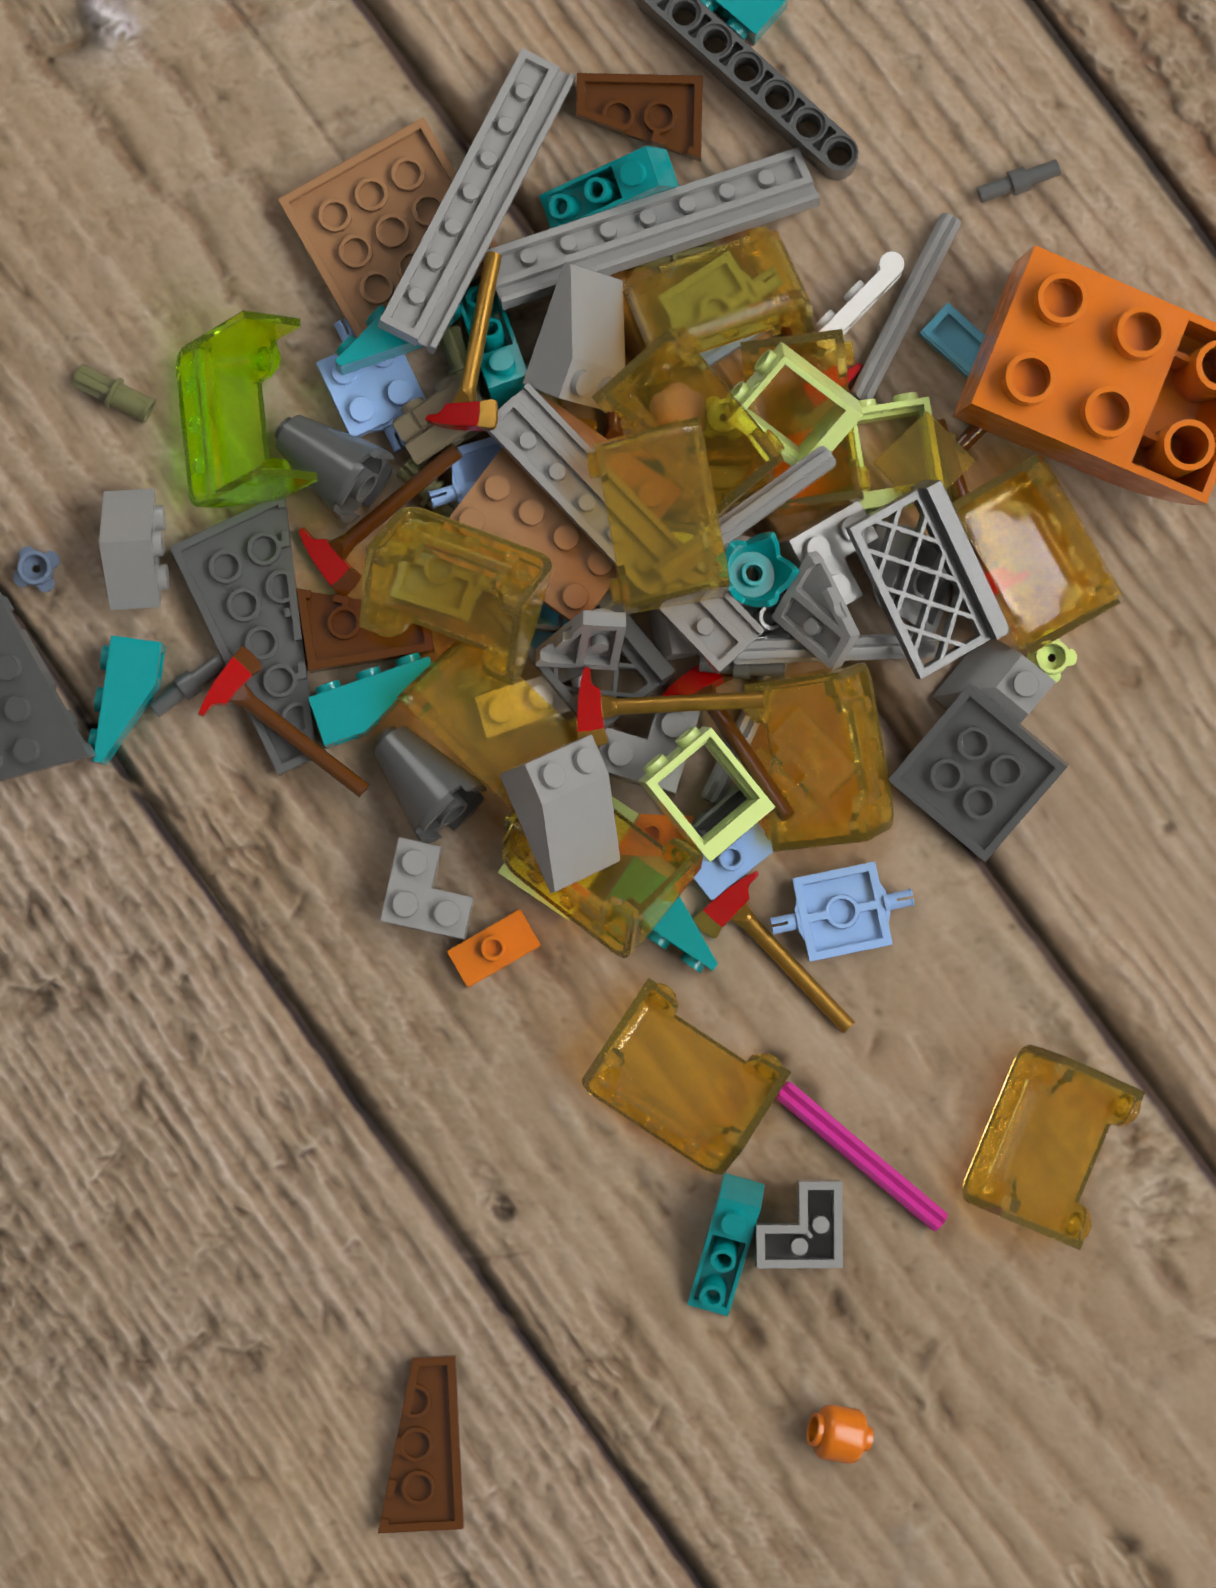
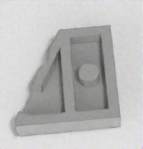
M814 551L806 554L798 568L799 573L787 588L771 618L833 670L843 665L860 632L821 554Z
M606 608L581 611L536 648L535 666L579 669L589 667L590 669L617 671L626 631V612H614Z

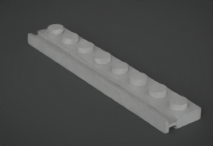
M524 48L521 49L379 321V328L415 346L418 344L428 349V352L434 355L577 75L573 73L568 75L560 71L559 66Z
M797 147L490 248L487 252L493 251L502 255L495 292L500 300L502 310H506L553 294L564 262L605 275H611L820 206V196L815 190L813 179L801 151Z
M529 383L498 410L497 427L494 430L487 431L488 434L717 674H720L764 632L760 624L702 564H699L670 586H666L660 581L654 571V566L683 544Z

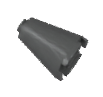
M296 415L293 418L287 417L280 423L275 432V438L277 439L276 449L331 513L345 523L352 522L360 517L354 511L362 504L368 508L371 507L391 476L393 468L387 464V459L394 460V457L385 448L303 415Z
M391 726L384 730L376 739L377 747L374 754L416 837L421 842L432 843L441 839L442 837L438 831L447 825L454 831L483 802L484 797L480 791H487V787L482 781L408 727L396 728Z

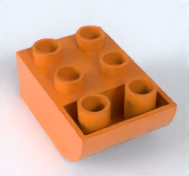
M1035 245L1013 264L952 417L1124 489L1174 503L1187 505L1207 504L1216 482V323Z

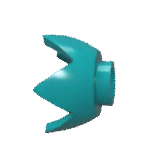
M774 532L761 533L746 541H731L723 555L721 574L726 590L740 603L756 608L775 605L778 602L779 595L793 583L799 573V569L791 561L781 556L779 541ZM752 567L758 571V581L748 579L746 575L747 568Z

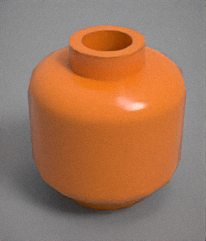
M829 1404L823 1406L818 1413L815 1412L810 1417L807 1427V1443L810 1447H813L814 1453L822 1460L845 1464L855 1463L861 1458L863 1452L870 1450L873 1443V1428L868 1426L866 1416L860 1409Z

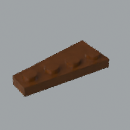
M456 1355L412 1358L378 1534L464 1529Z

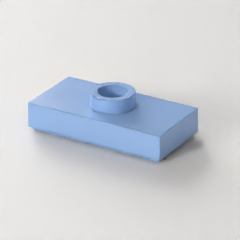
M757 822L711 862L701 860L698 857L685 869L712 901L776 851L778 847Z

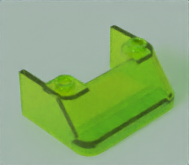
M243 310L189 342L179 351L176 360V380L188 495L194 506L221 508L279 501L318 481L317 472L291 470L289 463L285 459L270 458L262 383L271 378L279 368L281 356L277 340L301 327L300 318Z

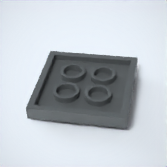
M970 682L890 776L888 781L986 862L1069 764Z

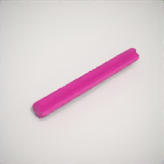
M787 1081L775 1095L777 1101L932 1231H937L945 1223L948 1214L792 1082Z

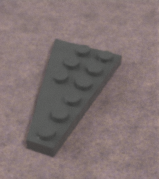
M282 493L170 546V549L225 665L242 646L252 652L262 664V670L246 683L257 698L316 742L312 708L308 699L310 691L296 592L297 585L286 495ZM249 713L279 776L311 761Z
M1 592L0 782L97 756L90 743H85L76 727L78 722L74 714L64 706L56 691L57 684L26 629L20 628L12 613L14 608L8 597L2 596Z

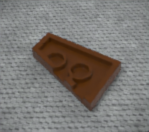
M577 73L576 118L701 162L703 76Z
M296 588L310 673L399 659L414 653H419L420 655L435 653L427 608L382 601H366L344 595H327Z

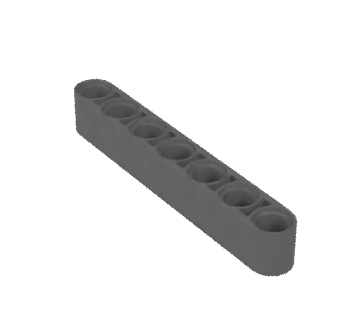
M635 0L641 11L793 148L799 147L802 156L824 176L831 180L839 181L846 179L852 174L859 154L858 146L853 138L700 0ZM687 10L694 15L695 20L689 25H679L674 21L673 15L677 11ZM710 38H719L725 43L726 48L722 52L715 54L707 51L703 44ZM740 66H750L756 71L757 76L751 81H741L736 77L734 71ZM777 93L783 95L787 99L788 104L783 109H772L767 105L765 99L770 94ZM809 121L818 127L819 133L814 137H803L797 131L796 126L801 122ZM841 149L849 155L850 161L842 166L834 165L828 159L827 154L831 150Z

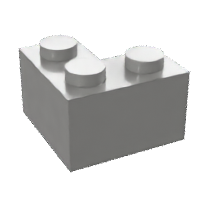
M154 488L104 491L99 547L110 610L161 607L162 590H169L168 565H160L159 556H164L162 530H166L164 505H157Z
M860 501L841 503L778 540L781 556L791 561L797 568L800 567L807 553L814 551L820 553L846 605L863 596L844 557L856 551L845 527L867 515ZM872 525L861 531L866 545L879 538Z
M701 711L655 713L648 739L606 727L605 731L609 741L600 747L599 752L609 776L640 785L638 780L646 774L643 771V767L657 755L663 753L666 757L678 747L675 742L676 739L686 730L697 725ZM685 761L658 783L666 794L675 796Z
M399 837L380 921L466 940L475 899L465 895L434 889L443 850L441 846Z
M797 1180V1222L756 1223L754 1230V1258L757 1269L843 1268L841 1180Z

